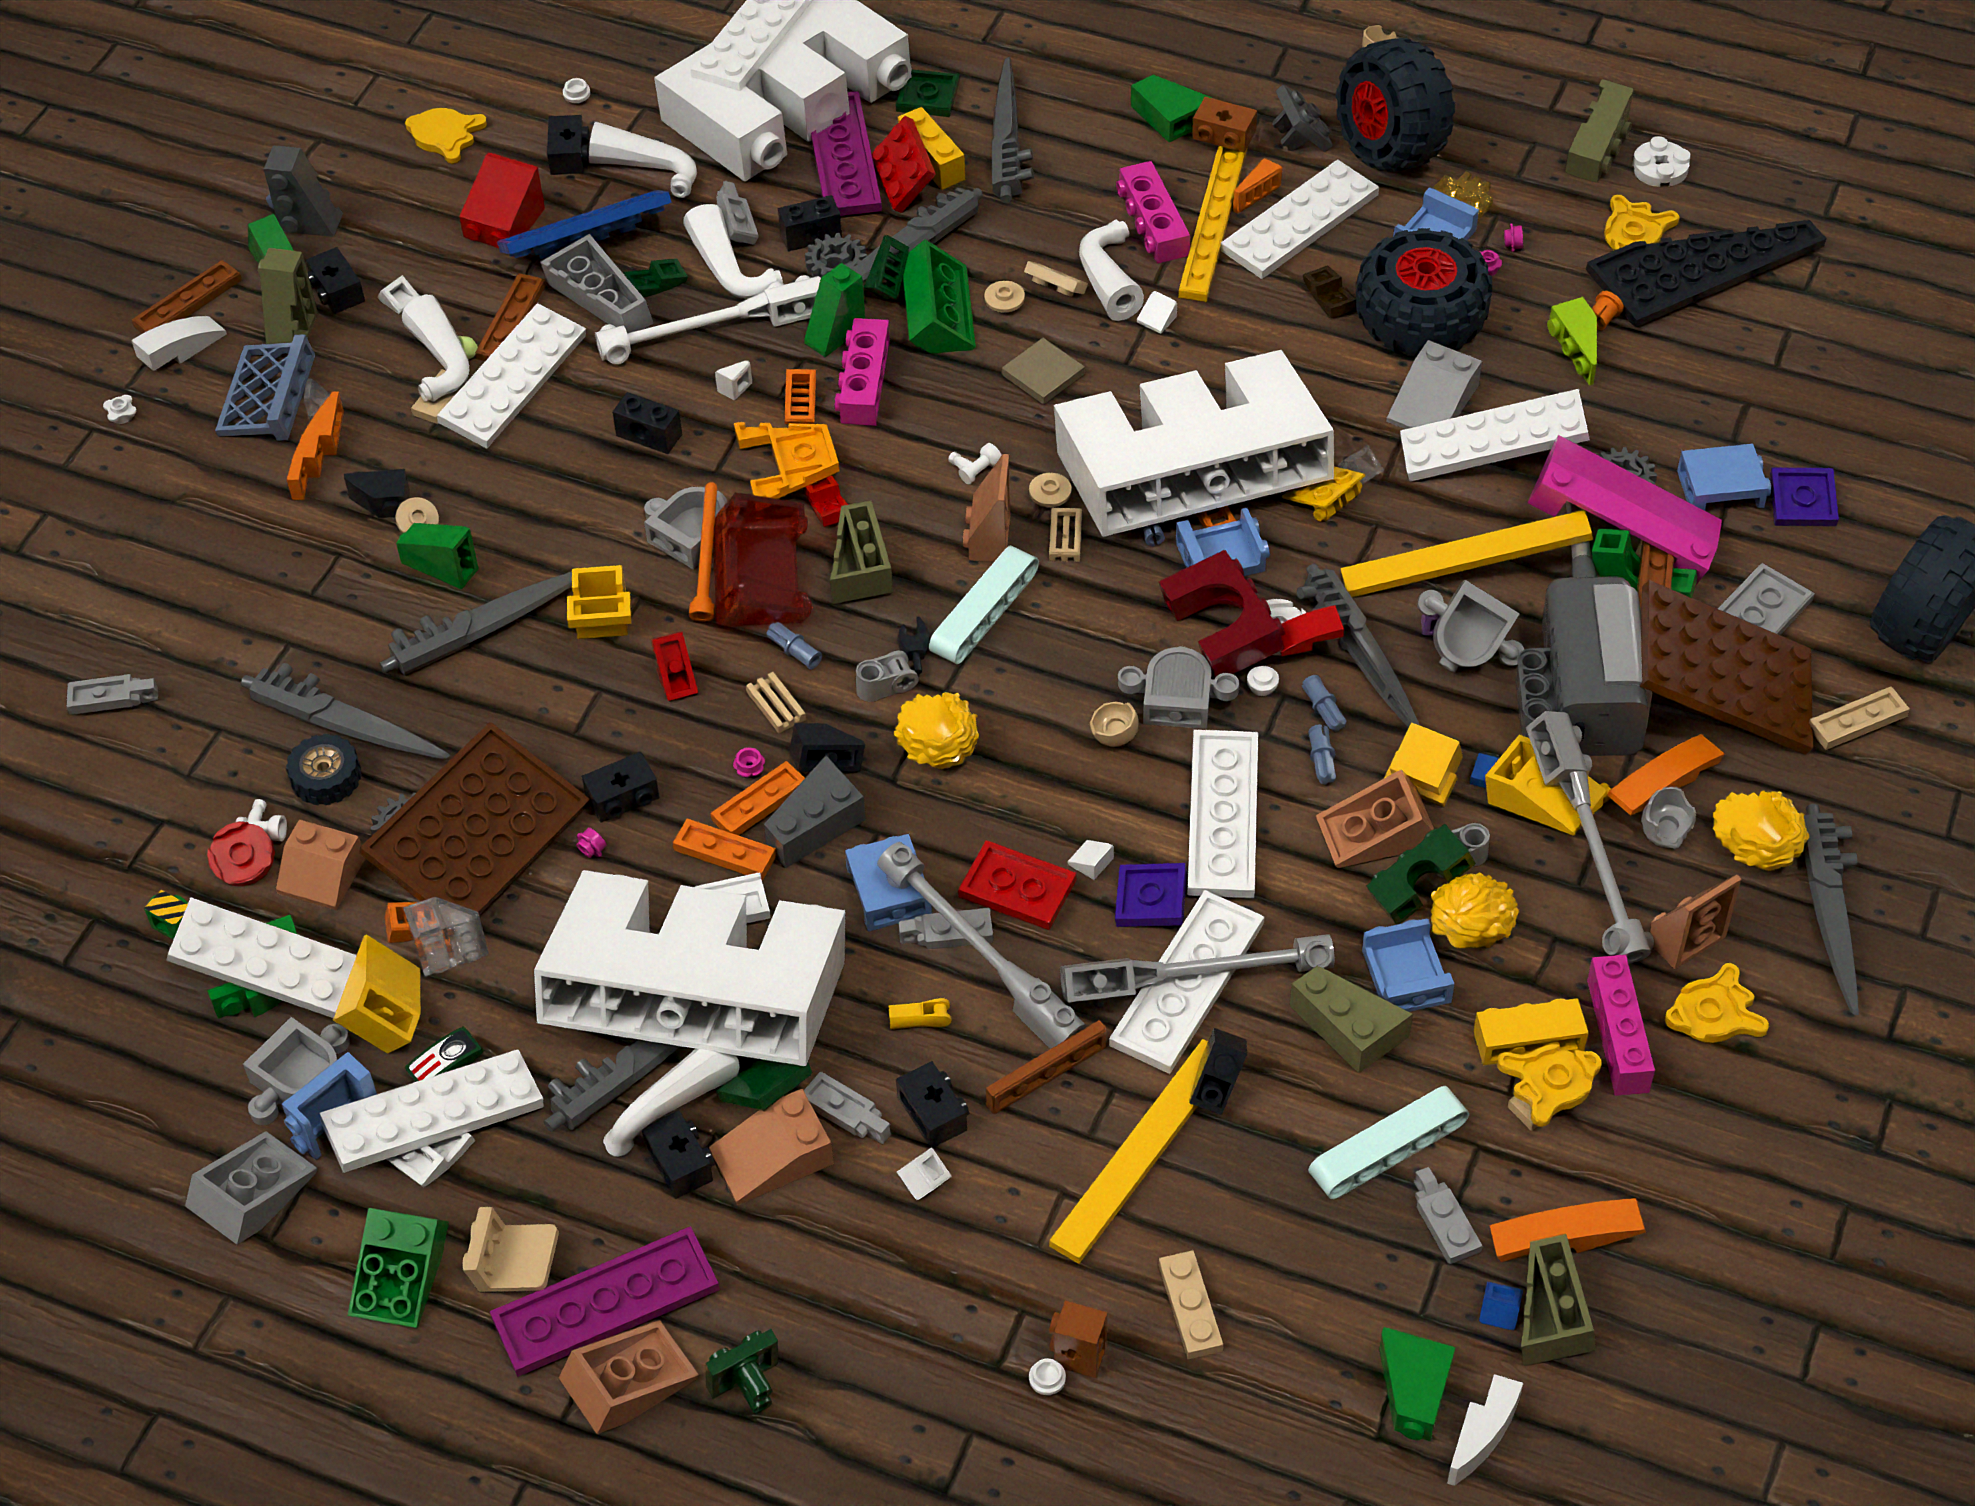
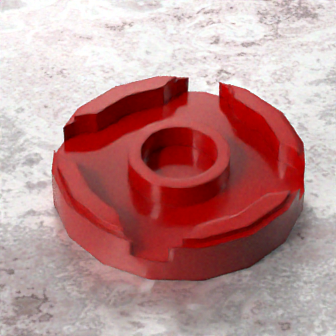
M243 821L228 824L220 829L213 837L211 847L208 848L209 867L214 874L226 884L239 887L254 884L266 876L273 865L275 855L273 841L265 830L258 825Z

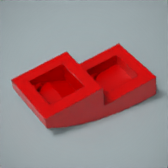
M828 476L803 487L821 524L826 527L838 523L841 506L848 504L841 496L839 484L833 476Z
M1336 605L1313 610L1282 623L1285 635L1281 636L1284 649L1280 651L1281 656L1312 651L1314 642L1343 637L1344 627Z

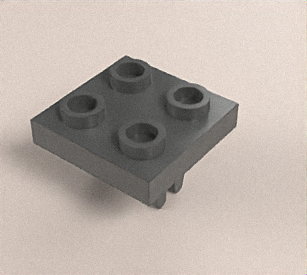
M1284 84L1279 87L1275 92L1284 109L1275 118L1272 125L1274 128H1278L1280 133L1291 129L1281 140L1282 145L1287 146L1289 151H1293L1310 140L1323 152H1326L1333 146L1328 136L1331 132L1327 125L1320 120L1319 116L1322 114L1313 102L1308 104L1297 89L1292 91Z

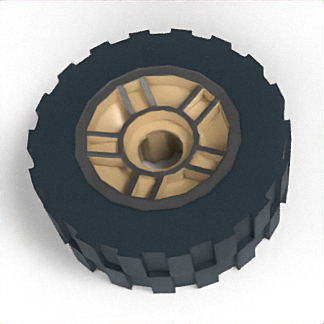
M314 735L307 740L304 739L298 746L292 749L291 755H288L286 770L295 795L302 798V801L306 803L310 802L317 806L324 804L326 806L334 802L343 801L342 799L349 797L352 791L357 789L359 780H361V767L354 746H351L347 739L344 740L338 735Z

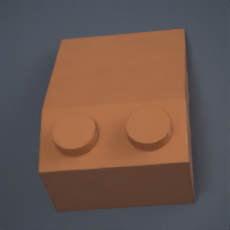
M1002 454L973 494L972 506H967L966 524L970 525V529H964L963 548H969V560L995 562L1007 548L1011 517L1009 454Z
M1402 769L1315 815L1337 868L1400 855L1406 850L1416 847L1423 841L1426 834L1434 829L1417 787Z
M1738 875L1704 890L1693 898L1689 896L1683 899L1677 908L1667 914L1665 912L1659 914L1651 922L1650 933L1654 938L1653 948L1674 969L1726 938L1742 880Z
M803 1089L781 1097L765 1110L757 1111L709 1147V1151L736 1205H740L834 1164L831 1141Z
M658 1320L572 1350L559 1379L596 1434L630 1422L695 1381L699 1374L662 1322Z

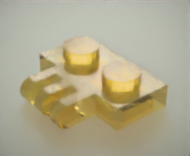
M1467 171L1458 180L1444 175L1433 189L1479 209V221L1493 205V197L1487 195L1491 188V183L1485 180L1481 184L1482 178L1478 176L1471 180L1472 174Z

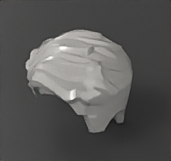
M1664 787L1662 790H1657L1650 797L1649 802L1643 809L1641 817L1643 832L1647 839L1657 846L1673 849L1679 848L1683 840L1686 839L1687 833L1694 827L1696 810L1687 801L1681 789L1677 787Z

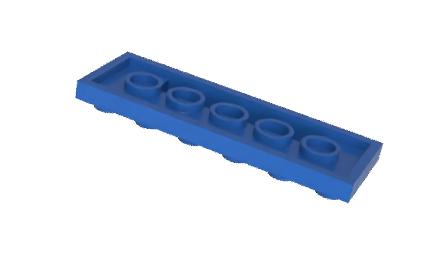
M655 190L499 240L497 244L500 252L509 254L510 257L518 258L531 254L539 255L540 259L555 254V249L567 247L588 234L595 241L610 237L608 232L619 229L620 233L636 229L635 223L642 222L641 212L643 214H655L664 211V205L672 203L669 191Z

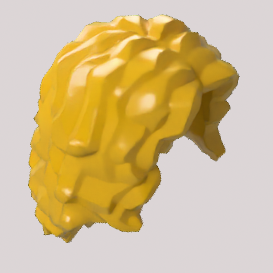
M948 692L942 693V697L938 694L933 698L929 695L922 696L917 694L912 701H906L901 706V712L898 713V725L895 727L894 736L898 739L897 744L908 752L907 758L916 761L918 764L927 763L931 767L944 769L962 764L965 761V757L972 755L979 734L976 724L977 714H971L968 708V701H962L959 698V693L952 694Z
M1761 791L1759 796L1754 792L1749 795L1731 792L1725 800L1721 799L1715 805L1716 811L1713 812L1715 837L1721 841L1723 847H1726L1731 853L1735 854V861L1747 864L1748 866H1756L1767 871L1789 866L1793 863L1794 858L1799 857L1803 852L1804 844L1809 839V833L1805 827L1804 814L1798 813L1792 804V800L1783 797L1780 791Z
M1480 872L1456 877L1449 883L1443 884L1437 891L1431 893L1433 900L1431 909L1432 932L1437 935H1446L1450 944L1456 948H1478L1482 946L1490 948L1496 941L1504 937L1508 938L1511 935L1512 928L1516 925L1519 910L1517 908L1518 903L1513 897L1514 890L1511 888L1507 889V883L1497 882L1496 879L1492 880L1490 875L1484 876Z

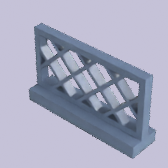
M305 334L294 335L292 343L244 346L215 429L218 437L274 434L277 441L288 440L315 358V353ZM288 353V356L277 362L275 360L280 355ZM251 355H263L252 364L249 363ZM269 362L273 364L272 367L263 373L258 371ZM279 372L282 373L281 377L273 383L268 381ZM251 374L256 376L245 385L242 384V381ZM263 383L267 386L255 395L251 393L252 390ZM274 393V399H272L265 405L261 402L263 399ZM247 395L249 397L240 405H235V402L243 396ZM254 405L259 407V409L248 416L244 414L245 411ZM264 415L268 416L266 423L254 424L255 421ZM239 416L242 419L235 425L228 426V423Z

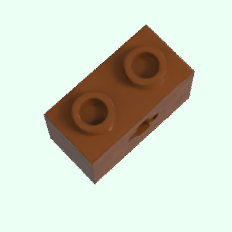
M1204 97L1193 117L1192 139L1245 153L1256 133L1257 110Z
M1065 1300L1061 1313H1054L1049 1329V1334H1052L1049 1351L1054 1352V1360L1060 1363L1065 1370L1097 1378L1107 1349L1108 1312Z

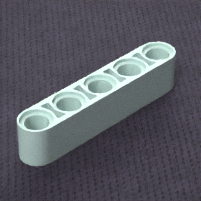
M1011 545L1008 546L936 629L931 637L929 650L957 665L960 664L1032 580L1038 569L1039 559Z
M1441 1086L1323 1153L1311 1163L1308 1171L1330 1199L1339 1198L1457 1130L1466 1122L1469 1112L1447 1086Z

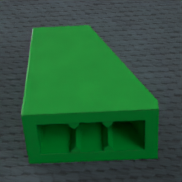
M1151 75L1131 85V107L1169 143L1193 131V117L1204 97L1212 98L1156 75Z
M274 214L248 224V248L258 264L261 259H264L268 248L294 251Z
M843 263L837 265L820 279L804 339L807 346L824 357H827L846 342L847 330H852L854 318L865 319L863 278Z
M413 523L406 532L400 535L396 543L402 564L461 590L479 569L470 528L465 526Z
M1383 1327L1379 1352L1394 1431L1400 1432L1412 1440L1424 1439L1431 1441L1456 1347Z

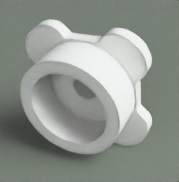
M130 395L115 397L104 402L103 407L109 413L107 415L109 421L124 424L133 418L137 410L131 404L132 397Z

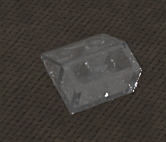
M438 897L403 907L424 976L442 973L449 968L475 962L489 955L477 911Z

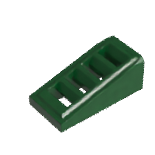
M884 235L864 288L885 300H896L900 291L910 247L889 235ZM890 246L899 250L898 255L889 251ZM887 258L894 260V265L888 263ZM885 268L891 271L890 275L884 272ZM883 279L887 281L886 285L882 283Z

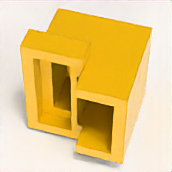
M622 565L572 569L573 596H567V622L569 628H576L578 639L628 635V624H632L630 592H626Z
M1411 722L1384 778L1402 769L1417 787L1422 799L1445 807L1457 781L1455 773L1463 758L1460 741Z

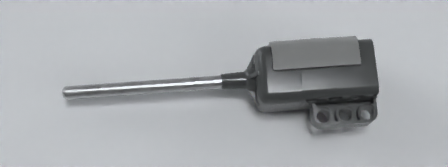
M1566 501L1567 514L1584 510ZM1589 541L1571 545L1573 558L1571 562L1572 577L1555 579L1546 589L1542 621L1544 648L1525 649L1518 655L1515 681L1520 729L1522 735L1529 738L1526 727L1545 711L1565 712L1569 714L1572 726H1578L1582 731V739L1579 743L1582 754L1589 756L1631 755L1640 751L1644 745L1652 699V691L1640 687L1642 683L1639 595L1624 578L1617 576L1596 577Z

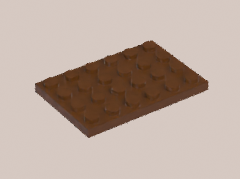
M1649 580L1642 586V683L1640 687L1806 755L1813 749V729L1809 724L1810 719H1812L1811 648Z
M489 722L360 847L359 854L462 934L589 805L590 798L496 725Z

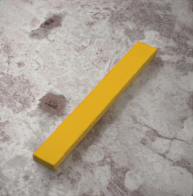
M1218 146L1179 287L1178 298L1207 302L1221 250V242L1224 239L1233 205L1234 190L1238 187L1247 149L1244 153Z
M1581 510L1340 569L1345 588L1351 597L1590 541L1593 540L1586 512Z
M1205 1039L1201 1040L1049 1240V1247L1074 1262L1081 1263L1198 1107L1190 1104L1189 1099L1208 1041Z

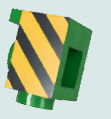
M160 890L144 907L151 928L174 940L189 902L179 895L172 896Z

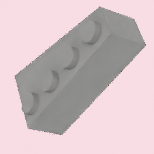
M590 234L540 262L547 282L551 287L607 324L614 325L615 327L624 325L627 333L643 330L653 324L646 300Z

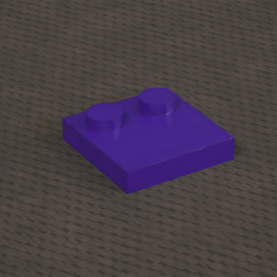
M1771 468L1770 483L1775 526H1837L1839 516L1833 468Z
M1186 863L1120 865L1115 911L1116 926L1182 925L1187 880Z

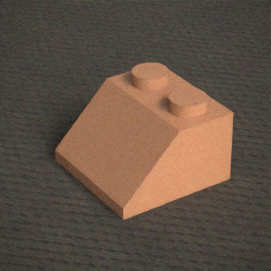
M299 820L284 845L276 886L277 893L337 910L365 861V858L359 854L361 847L359 836Z

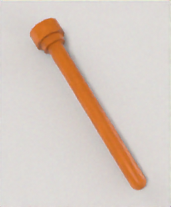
M709 482L705 486L697 596L693 598L689 606V617L692 620L704 622L714 618L715 607L712 599L709 597L717 485L713 482Z

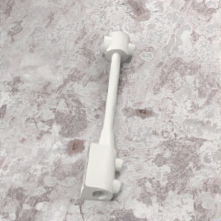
M803 275L798 277L793 283L782 285L779 282L770 284L762 293L737 304V306L631 333L626 332L624 325L618 327L611 324L605 325L599 332H595L602 361L608 360L612 364H621L631 354V344L738 317H769L774 327L810 318L821 278L819 276L810 278Z

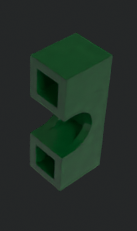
M1444 824L1440 828L1428 832L1423 841L1416 847L1403 852L1398 857L1397 862L1387 870H1382L1375 874L1366 887L1380 907L1398 925L1423 906L1414 891L1415 883L1422 875L1437 873L1443 876L1449 883L1456 877L1463 875L1476 863L1469 850Z

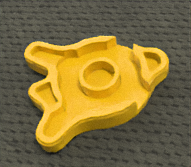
M435 108L410 116L406 119L405 125L419 148L441 154L448 163L455 164L461 159V150L472 146L474 143L473 135L470 133L484 129L487 126V121L483 114L464 115L453 109Z
M1614 195L1610 200L1612 215L1608 218L1605 225V239L1613 251L1637 241H1645L1646 244L1659 243L1665 231L1678 225L1680 217L1677 212L1672 210L1657 214L1652 213L1651 205L1648 202L1631 203L1622 195Z
M1732 963L1724 964L1713 977L1699 979L1685 985L1681 989L1673 1007L1667 1010L1665 1016V1023L1670 1029L1683 1032L1696 1040L1710 1043L1725 1041L1740 1034L1763 1037L1767 1034L1769 1028L1766 1018L1746 1009L1753 1004L1754 994L1739 984L1740 971Z
M1551 1044L1540 1047L1532 1053L1525 1055L1509 1052L1501 1053L1497 1060V1068L1502 1073L1521 1079V1082L1517 1083L1514 1087V1096L1530 1105L1532 1123L1543 1127L1549 1124L1554 1114L1562 1110L1571 1109L1581 1104L1588 1097L1593 1079L1600 1071L1602 1063L1600 1057L1595 1052H1582L1575 1049L1574 1053L1568 1050L1559 1049L1560 1044Z

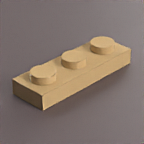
M1890 686L1810 719L1809 724L1813 729V735L1824 749L1828 750L1907 717L1910 708Z
M1194 1251L1159 1258L1158 1266L1187 1359L1223 1352L1222 1338Z

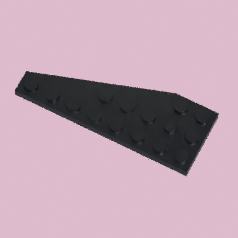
M1810 220L1779 223L1776 224L1775 228L1760 230L1756 226L1748 227L1746 232L1734 233L1732 229L1689 235L1688 239L1672 241L1671 237L1661 238L1659 243L1646 244L1645 241H1637L1588 261L1586 271L1603 291L1612 292L1621 299L1624 305L1622 313L1636 328L1825 246L1827 238Z

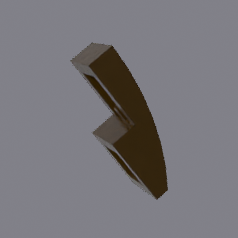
M1328 265L1303 274V280L1310 293L1331 318L1356 310V298L1342 287V277Z

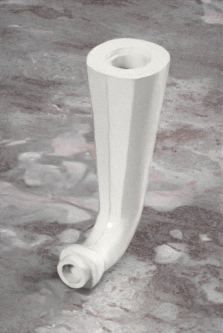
M599 122L594 123L589 146L590 163L672 170L677 173L671 179L672 194L683 198L691 193V187L697 175V168L694 160L687 153L665 143Z
M700 205L685 214L683 219L685 229L704 261L727 292L735 297L749 299L762 293L772 283L779 282L783 285L780 271H774L773 268L766 270L759 277H746L740 272L723 213L718 205Z
M1117 219L1106 226L1087 233L1081 240L1079 254L1086 274L1108 316L1114 321H1121L1130 318L1141 309L1144 295L1140 286L1126 275L1102 249L1109 244H1122L1125 242V238L1129 237L1126 223L1124 221L1119 222Z
M428 294L416 297L403 309L402 322L446 369L438 377H424L422 384L418 385V390L423 400L434 402L441 396L452 393L465 384L469 375V361L453 326L438 300L433 295Z
M694 1049L686 1058L641 1094L622 1113L613 1128L604 1137L603 1143L608 1153L616 1157L626 1155L634 1146L633 1138L650 1123L736 1077L740 1068L737 1056L704 1049Z

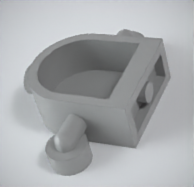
M705 487L683 489L675 493L667 501L662 498H653L647 501L644 506L647 519L644 521L647 542L693 570L699 565ZM717 491L713 551L715 560L719 564L731 565L738 560L739 549L738 544L734 540L725 539L728 534L727 499L721 492Z
M1466 580L1460 583L1448 604L1444 603L1442 595L1435 590H1427L1419 595L1417 607L1422 614L1427 616L1440 615L1433 632L1434 645L1441 656L1440 665L1455 673L1458 667L1469 668L1485 663L1496 651H1498L1497 654L1501 663L1507 666L1517 665L1518 655L1524 650V647L1518 641H1505L1504 638L1519 616L1518 612Z
M1183 646L1168 648L1156 654L1148 665L1146 675L1135 666H1126L1118 673V687L1122 692L1128 694L1145 693L1143 724L1207 729L1210 698L1230 701L1235 699L1239 693V680L1235 675L1222 673L1212 680L1211 667L1207 659L1199 652Z
M294 1018L288 1019L243 1063L249 1082L263 1091L261 1095L254 1097L249 1102L248 1111L252 1121L258 1125L272 1123L278 1116L277 1104L282 1105L283 1102L337 1061L336 1054L345 1051L350 1044L347 1029L340 1024H330L318 1036Z

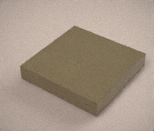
M1045 338L1037 341L1002 367V375L1043 405L1085 374V367Z

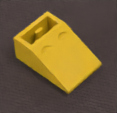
M1519 734L1485 775L1488 803L1574 836L1582 826L1578 812L1572 806L1561 786L1545 785L1530 739ZM1588 776L1590 809L1593 812L1607 795V790Z
M365 935L333 1021L388 1054L410 1043L421 1014L420 968L375 939Z

